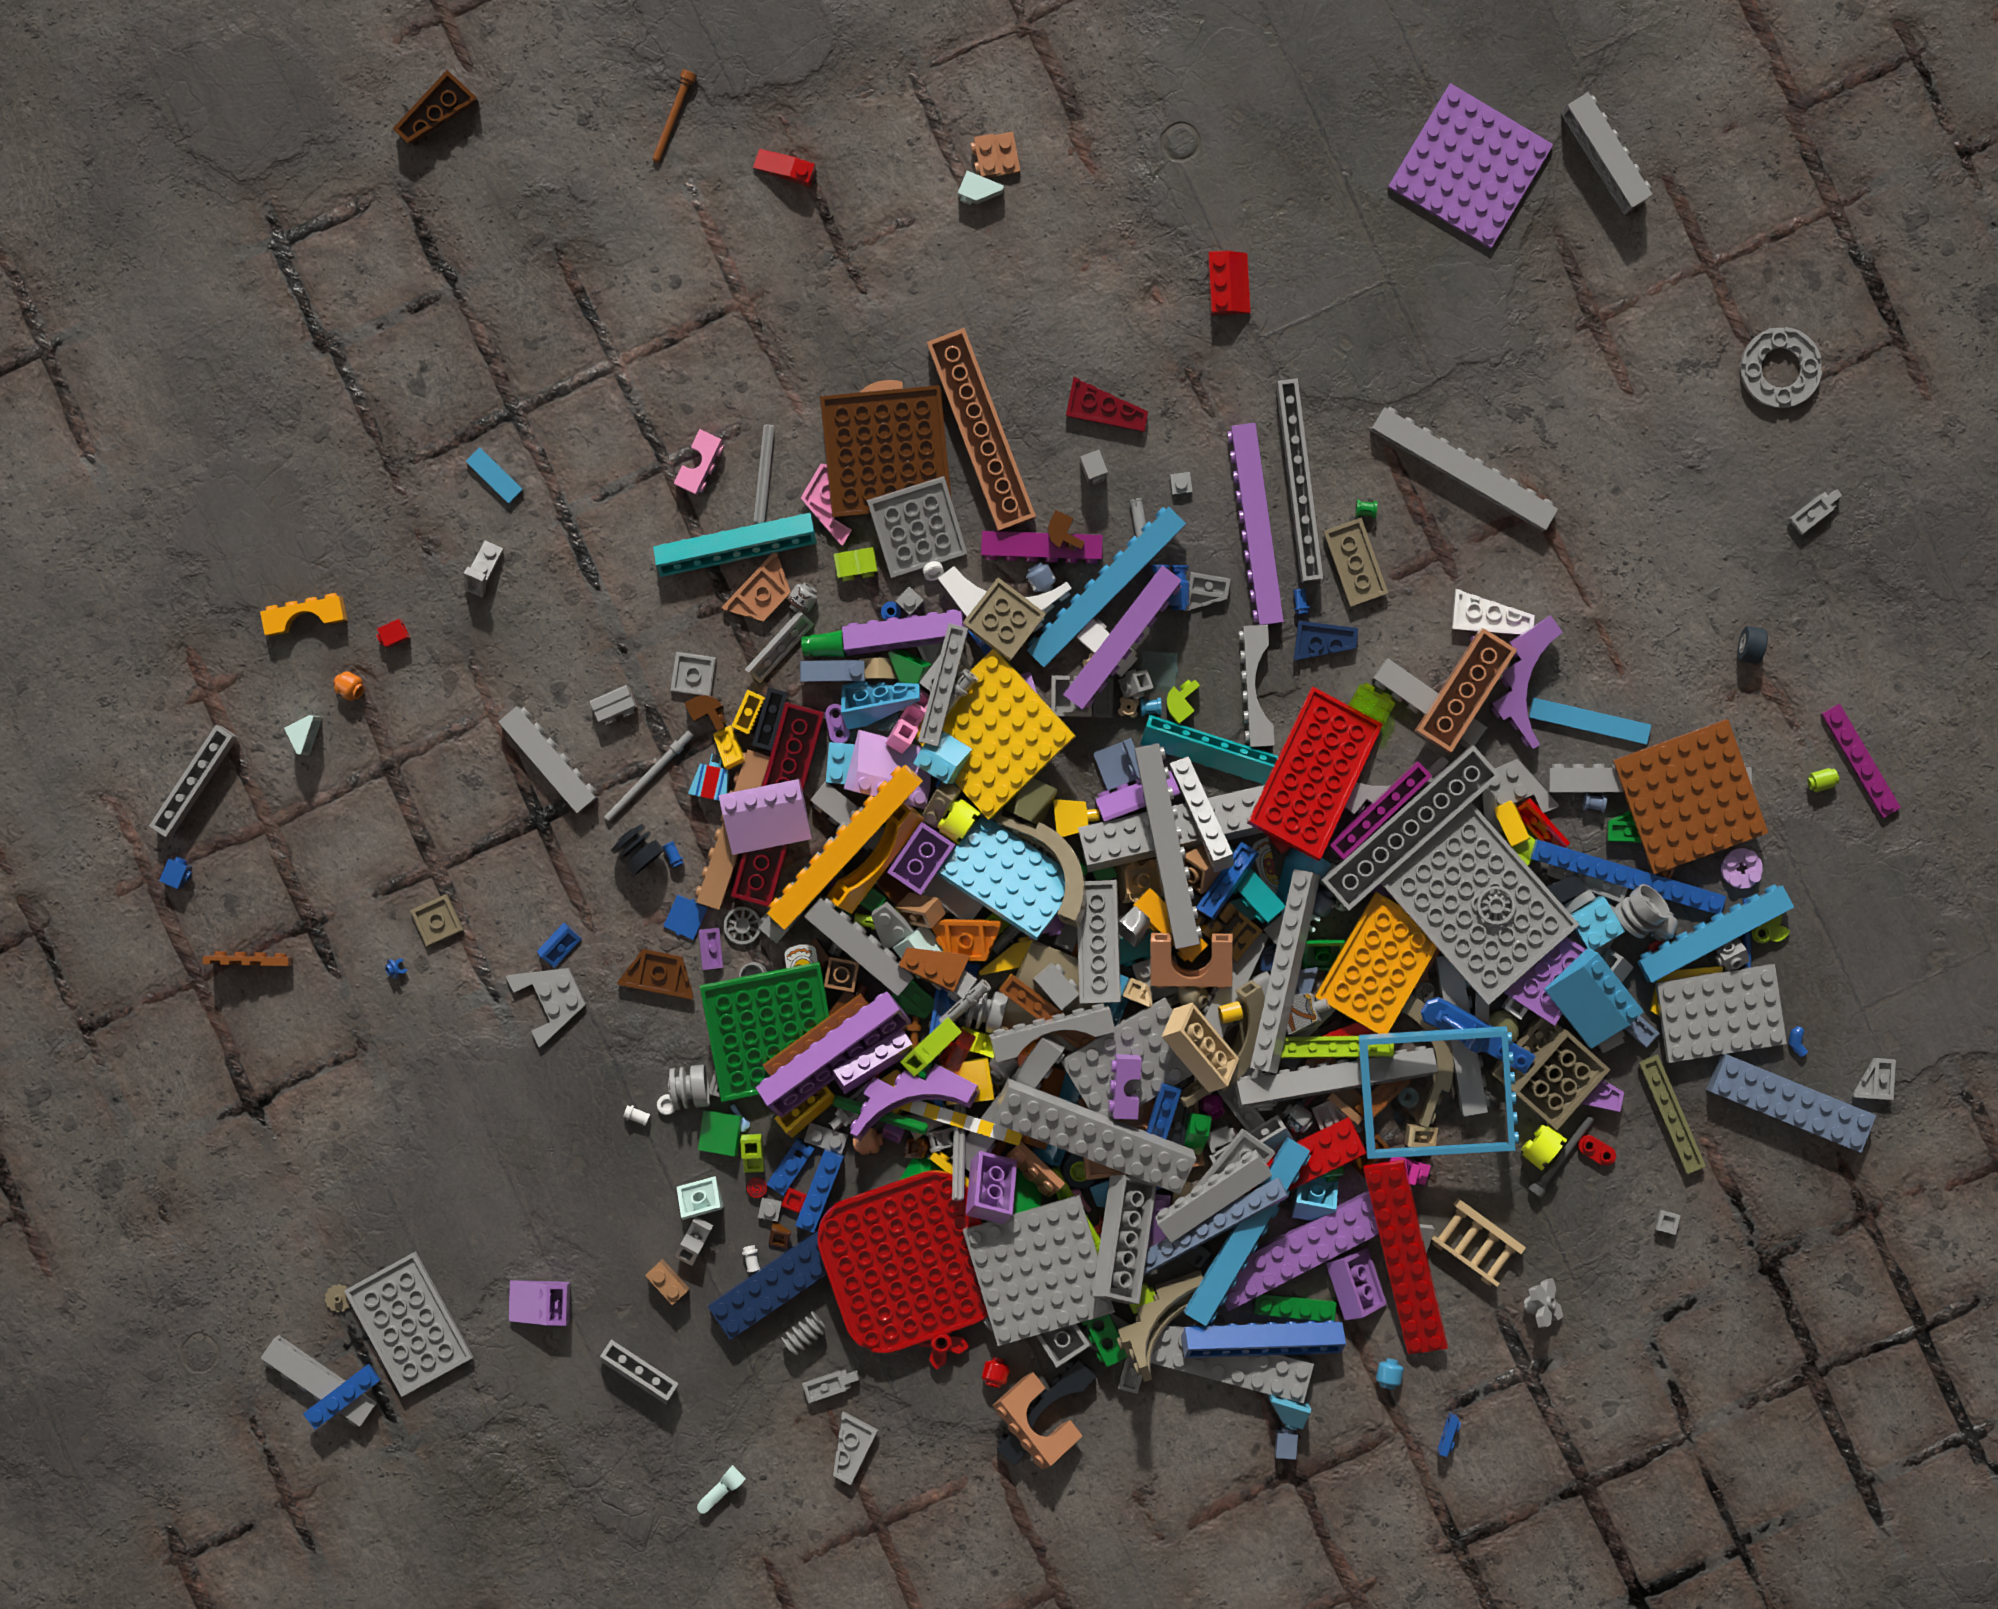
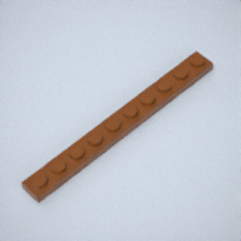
M1012 973L999 988L1000 992L1037 1019L1044 1018L1049 1020L1053 1019L1052 1016L1064 1013ZM1077 1030L1054 1031L1077 1049L1097 1038ZM1157 1096L1149 1100L1148 1102L1154 1105Z

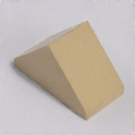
M890 658L859 659L864 661L865 679H898Z
M1407 1124L1404 1144L1408 1147L1436 1146L1438 1128Z

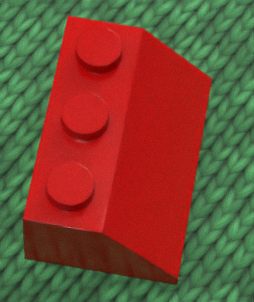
M1229 250L1208 252L1210 316L1250 314L1248 254Z

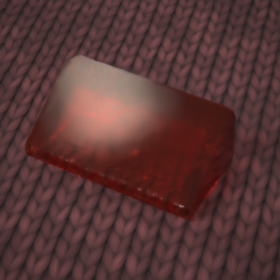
M959 1026L957 1027L962 1032L943 1049L938 1059V1062L956 1072L960 1070L976 1038L975 1035Z

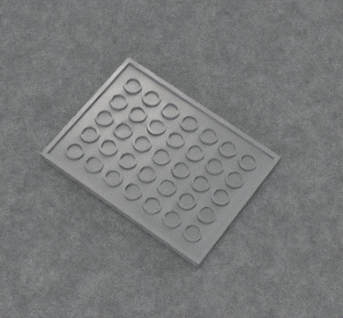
M1472 803L1468 804L1380 883L1487 1005L1493 1002L1580 925ZM1493 886L1507 889L1513 895L1516 905L1513 916L1507 922L1497 925L1484 921L1477 911L1479 895L1485 889ZM1494 890L1488 891L1491 897L1494 898ZM1498 890V897L1500 898L1503 891ZM1486 894L1482 897L1486 901L1490 900ZM1507 894L1503 898V901L1510 900ZM1481 902L1480 906L1483 908L1487 907L1488 904ZM1508 903L1505 904V907L1511 909L1512 905ZM1489 909L1482 911L1484 916L1488 914ZM1502 911L1505 917L1510 914L1508 911ZM1494 913L1489 916V920L1494 921ZM1497 913V921L1503 920L1501 915Z

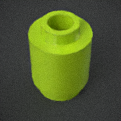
M1827 768L1810 773L1809 778H1807V784L1810 790L1817 793L1839 784V776L1835 769Z

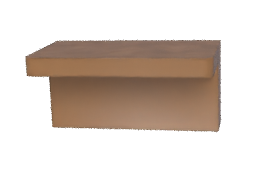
M1350 1089L1327 1094L1326 1098L1356 1124L1363 1120L1354 1109L1363 1100V1097L1357 1091Z

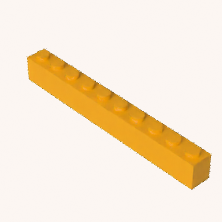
M906 764L902 768L900 766L895 768L890 774L893 778L888 783L884 781L877 788L879 793L875 797L871 795L863 803L866 807L861 812L857 810L849 818L852 822L847 827L843 825L836 832L838 837L834 841L830 839L822 847L825 851L820 856L816 854L809 861L811 866L807 870L803 868L796 875L797 881L793 885L789 883L783 889L782 893L784 895L781 899L775 898L768 906L770 910L767 914L784 930L923 782Z

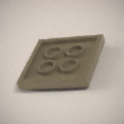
M997 578L964 620L962 626L969 628L971 633L1011 661L1046 613L1000 578Z

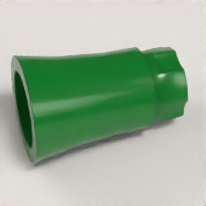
M842 630L801 638L803 656L846 657Z

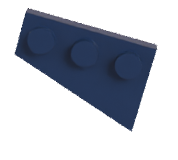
M1298 621L1293 661L1355 649L1359 628Z

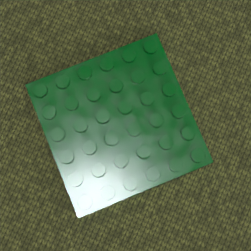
M819 962L699 986L721 1102L758 1095L759 1092L755 1087L760 1085L763 1079L771 1077L764 1069L763 1064L829 1017Z

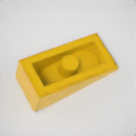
M1512 801L1494 808L1511 847L1530 839L1516 805Z

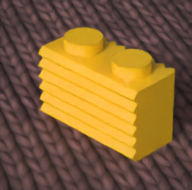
M747 690L731 727L747 734H752L753 727L757 723L756 720L759 719V712H762L761 709L763 708L765 697Z

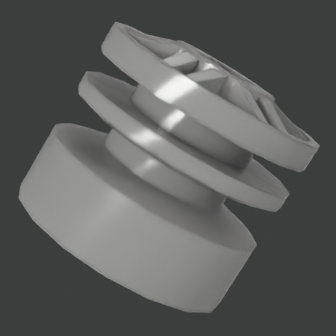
M1641 884L1631 892L1630 897H1625L1622 902L1616 905L1615 914L1629 933L1641 939L1645 938L1649 932H1652L1655 926L1660 925L1669 918L1670 910L1665 900L1656 890L1646 884Z
M996 991L991 1000L988 999V992L985 993L976 1005H972L966 1011L965 1027L970 1028L972 1020H976L975 1030H978L981 1023L984 1022L986 1023V1033L993 1034V1031L1001 1027L1008 997Z
M705 1064L691 1066L690 1075L686 1074L684 1067H680L679 1076L676 1068H670L668 1090L674 1110L681 1109V1100L684 1109L689 1108L690 1099H693L696 1108L710 1106L709 1082Z

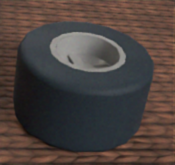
M1746 626L1743 629L1737 648V658L1739 661L1759 664L1762 661L1768 643V634L1765 629Z

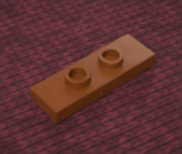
M1410 1079L1379 1084L1371 1091L1373 1118L1411 1082ZM1362 1100L1354 1109L1365 1120L1364 1103Z

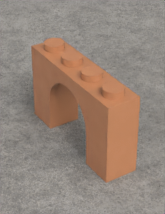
M1151 933V986L1165 988L1167 986H1176L1178 988L1196 986L1197 988L1217 987L1221 989L1232 987L1233 934H1212V957L1209 963L1198 970H1186L1178 966L1172 957V934Z
M1032 1372L1018 1381L993 1404V1407L996 1409L997 1415L1006 1422L1010 1432L1020 1440L1021 1446L1033 1457L1034 1463L1041 1469L1053 1465L1082 1437V1434L1071 1420L1060 1424L1048 1437L1040 1436L1030 1428L1026 1416L1027 1408L1030 1402L1045 1389V1386Z

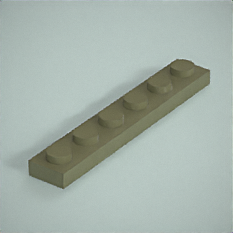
M1654 1055L1638 1062L1685 1173L1689 1174L1706 1167L1659 1056Z

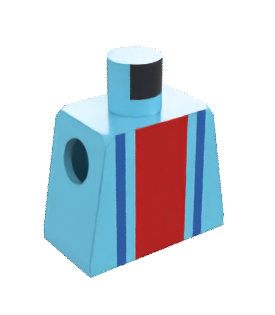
M711 754L709 765H699L688 794L720 801L719 795L729 792V770L721 768L722 758L720 755Z

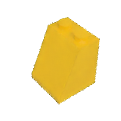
M988 1057L940 1065L978 1085L980 1092L974 1102L994 1100ZM946 1101V1105L959 1104L956 1102Z

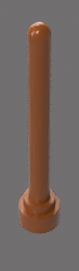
M682 69L680 74L681 86L652 158L655 163L661 160L688 87L696 81L697 75L688 70Z

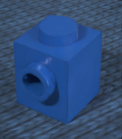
M180 857L168 859L159 881L174 888L183 889L185 882L188 883L192 876L190 871L192 866L187 864V860Z

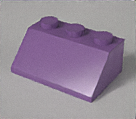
M1368 1247L1338 1256L1326 1262L1345 1320L1363 1318L1387 1304Z

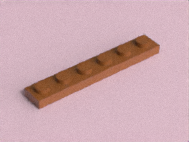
M860 993L764 1063V1069L772 1076L780 1067L790 1063L796 1055L808 1050L811 1044L820 1041L829 1031L835 1030L842 1025L844 1020L853 1017L862 1007L868 1006V1002Z

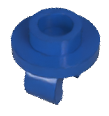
M403 958L395 961L392 959L387 960L385 970L389 977L391 976L393 979H396L398 974L407 972V968L403 970L398 968V963L403 962Z

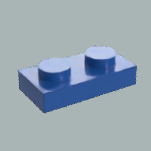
M1448 1413L1437 1448L1439 1455L1445 1457L1448 1456L1449 1452H1452L1455 1443L1453 1441L1454 1434L1458 1433L1461 1422L1455 1414Z

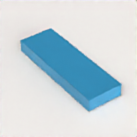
M480 447L466 460L509 504L523 491Z

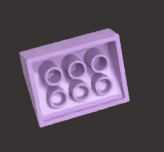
M858 730L844 789L875 797L879 793L877 788L884 781L888 783L893 778L890 774L897 766L902 768L906 764L923 782L904 803L925 809L930 792L931 774L913 764L922 746L911 744L901 754L885 744L888 737Z
M800 779L719 795L732 855L812 839Z

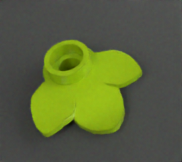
M1781 914L1752 929L1751 935L1758 943H1766L1769 940L1778 942L1786 938L1790 930L1780 926L1782 921ZM1761 929L1765 932L1763 937L1758 935V931Z

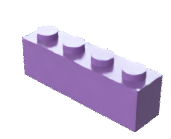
M901 1028L833 1070L834 1079L843 1093L846 1094L905 1058L913 1050L912 1042Z

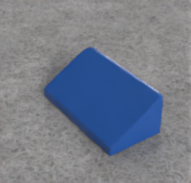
M563 923L537 952L542 959L555 968L580 942L581 937L566 923Z

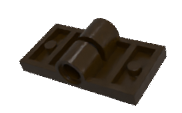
M1193 889L1194 899H1191L1192 907H1197L1206 892L1201 894ZM1228 901L1214 920L1197 910L1196 927L1200 926L1202 935L1212 942V934H1233V960L1236 962L1239 961L1263 931Z

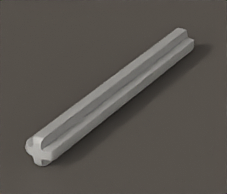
M769 424L763 426L754 523L757 524L765 522L774 438V426Z
M955 1104L954 1111L966 1115V1106ZM954 1126L952 1199L954 1201H962L964 1199L965 1129Z

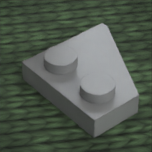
M1191 572L1189 579V606H1186L1184 611L1227 599L1231 579Z
M888 902L872 912L871 917L883 949L893 947L914 931V927Z
M1330 1100L1311 1107L1320 1130L1348 1117ZM1352 1120L1357 1133L1363 1131L1362 1128Z

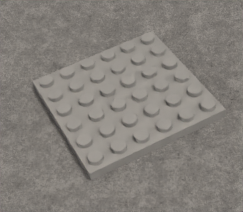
M1080 1195L1012 1214L1004 1224L988 1221L963 1229L998 1346L1115 1312L1111 1300L1092 1296L1098 1254Z

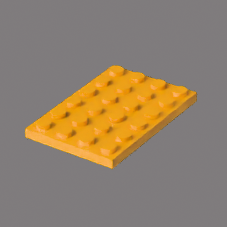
M1375 892L1314 997L1319 1000L1327 998L1328 1004L1378 1034H1386L1391 1029L1437 947L1400 905Z

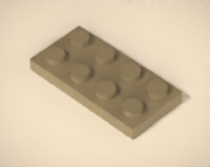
M1362 518L1323 531L1350 607L1388 594Z

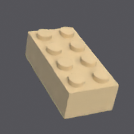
M1193 1002L1174 1008L1162 1038L1208 1092L1228 1087L1239 1060L1238 1056Z

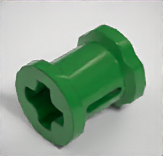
M1357 499L1355 517L1372 516V519H1376L1378 502H1361L1360 499Z

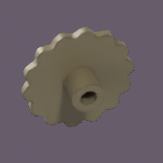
M333 1285L325 1293L326 1298L324 1301L331 1311H345L346 1308L350 1307L351 1303L344 1292L347 1289L345 1285Z

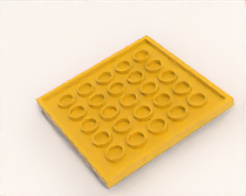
M994 649L970 671L979 680L977 683H973L967 691L968 694L964 697L962 696L946 715L943 727L944 732L973 749L955 783L988 820L995 816L1076 737L1009 662ZM924 718L920 722L917 728L919 730L914 737L917 741L919 739Z

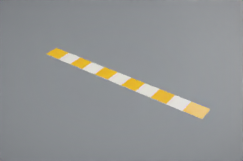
M915 1101L898 1107V1109L1017 1146H1019L1023 1135L1001 1125L923 1101Z

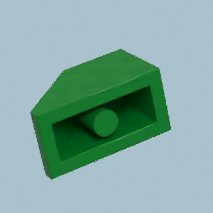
M902 649L890 651L889 657L899 681L902 683L919 684L920 688L924 687L919 682L933 664Z
M1189 1112L1184 1146L1194 1150L1195 1154L1201 1155L1209 1137L1212 1116Z

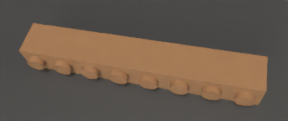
M747 750V753L743 752L745 761L740 763L742 764L741 771L736 772L733 783H736L734 791L730 790L729 793L762 787L770 757L751 750ZM723 814L720 821H723L722 827L717 829L714 840L717 841L715 848L711 847L708 859H710L709 866L704 867L702 872L703 884L698 886L695 897L698 898L697 903L718 910L722 908L740 855H732Z

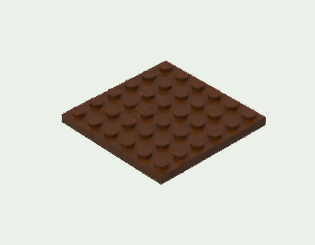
M940 385L820 396L832 517L871 514L867 500L943 476L951 497Z

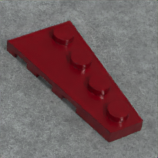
M1073 376L1066 417L1141 432L1145 431L1148 411Z

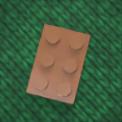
M1022 1141L1019 1146L1016 1145L1006 1155L1007 1158L1017 1160V1167L1023 1172V1176L1028 1181L1033 1182L1037 1186L1038 1191L1045 1196L1051 1197L1065 1184Z

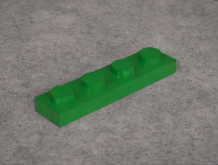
M1261 1294L1255 1297L1254 1314L1317 1321H1335L1336 1301Z

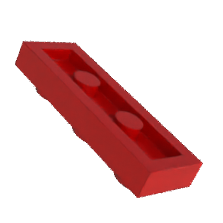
M1531 798L1517 807L1523 823L1539 840L1564 848L1570 844Z

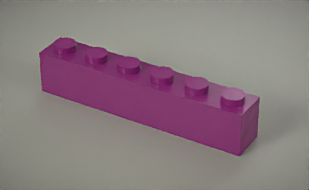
M982 531L981 557H985L987 561H997V557L1005 558V561H1017V558H1025V562H1037V559H1045L1047 563H1057V559L1065 560V563L1074 564L1077 563V560H1085V564H1097V561L1102 560L1103 535L1070 534L1085 541L1082 550L1077 549L1075 552L1066 548V543L1064 542L1060 549L1056 548L1051 543L1048 533Z
M1419 761L1415 762L1331 841L1328 846L1341 860L1346 859L1424 785L1432 775Z

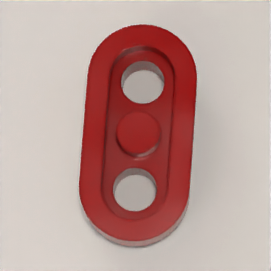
M1583 1135L1577 1143L1581 1153L1601 1165H1611L1616 1159V1152L1612 1147L1591 1135ZM1587 1142L1592 1143V1147L1590 1149H1586ZM1605 1152L1609 1153L1608 1159L1603 1158Z

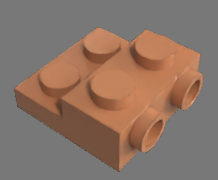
M1013 132L974 137L971 149L973 155L977 154L978 162L974 163L977 175L980 174L981 177L989 179L1021 173Z

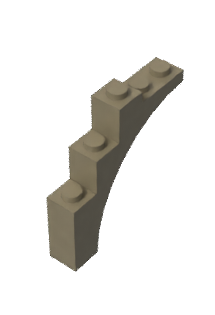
M1200 1270L1155 1285L1157 1294L1154 1295L1155 1301L1136 1307L1139 1314L1135 1316L1137 1322L1118 1329L1120 1337L1117 1338L1121 1350L1125 1349L1127 1357L1131 1356L1133 1361L1137 1360L1134 1366L1137 1375L1142 1374L1144 1382L1152 1380L1150 1361L1154 1344L1169 1322L1186 1308L1203 1279Z

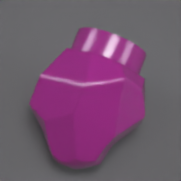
M1212 1092L1200 1099V1110L1204 1114L1212 1116V1120L1218 1119L1224 1114L1221 1096Z

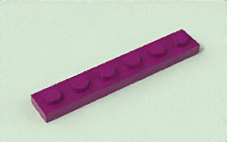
M1837 704L1821 713L1881 818L1900 809L1899 803L1842 706Z

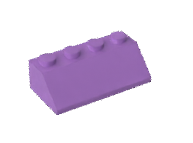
M1169 771L1170 779H1167V785L1172 787L1173 795L1179 794V788L1171 771ZM1140 778L1135 780L1136 784L1128 786V783L1117 786V791L1113 793L1107 790L1097 794L1099 798L1095 799L1103 822L1145 807Z

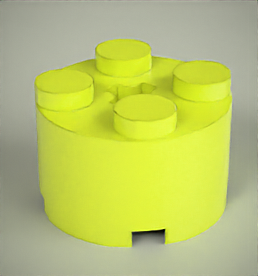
M962 799L960 801H953L948 809L950 814L948 817H943L937 826L940 829L939 833L957 845L960 844V838L963 839L977 822L978 818L975 816H980L982 813Z
M1548 1124L1546 1126L1540 1125L1534 1132L1535 1139L1533 1141L1528 1140L1521 1148L1523 1151L1522 1155L1541 1171L1545 1168L1542 1164H1549L1563 1147L1560 1142L1565 1143L1567 1141Z

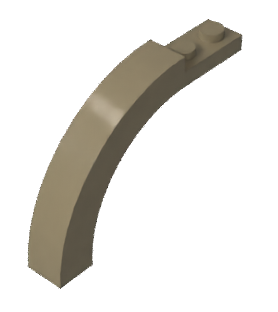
M1000 815L997 820L998 826L1005 828L1019 838L1044 848L1060 863L1065 876V893L1057 914L1060 921L1079 928L1086 907V883L1080 863L1071 846L1056 831L1040 822L1035 829L1031 824H1021L1011 816L1004 817Z
M1253 980L1235 990L1242 1008L1243 1019H1240L1239 1030L1231 1049L1238 1056L1239 1060L1228 1087L1219 1089L1221 1092L1226 1091L1236 1083L1251 1065L1265 1002L1262 987ZM1197 1079L1182 1089L1178 1101L1188 1108L1212 1092H1208Z
M1410 994L1401 1012L1414 1019L1424 1031L1440 1030L1423 1021L1421 1009L1425 1003ZM1450 1040L1430 1041L1434 1050L1438 1072L1433 1077L1431 1088L1418 1124L1427 1128L1435 1120V1107L1440 1105L1443 1097L1441 1090L1449 1092L1451 1088L1454 1060Z

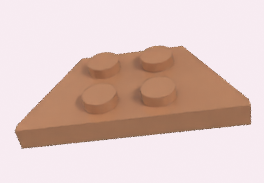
M776 552L772 553L722 606L724 610L764 622L788 597L791 590Z

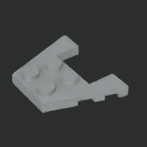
M1518 759L1494 768L1501 776L1481 793L1483 816L1498 833L1504 830L1495 814L1494 808L1508 801L1515 803L1533 795L1543 813L1559 807L1558 803Z
M570 968L506 976L513 993L533 984L549 1018V1023L531 1031L538 1047L543 1046L586 1005Z

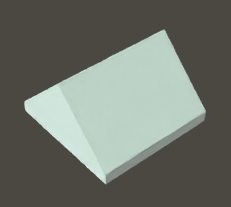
M309 715L284 728L297 754L310 756L322 720L321 717Z
M920 926L911 935L893 947L901 959L907 947L943 952L942 947L937 943L936 936L931 930Z
M716 1176L677 1187L682 1220L721 1210L724 1207Z

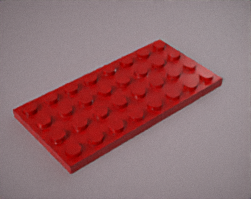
M1312 686L1247 824L1319 861L1383 724Z

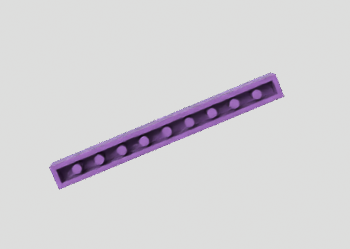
M1256 423L1234 425L1227 432L1229 444L1232 443L1233 445L1230 457L1231 463H1235L1236 471H1233L1234 483H1238L1239 491H1236L1237 503H1241L1242 511H1239L1240 523H1244L1245 531H1241L1243 543L1247 544V551H1244L1245 562H1249L1250 565L1247 577L1248 582H1252L1253 590H1250L1251 602H1255L1256 610H1253L1254 622H1258V625L1279 624L1284 621Z

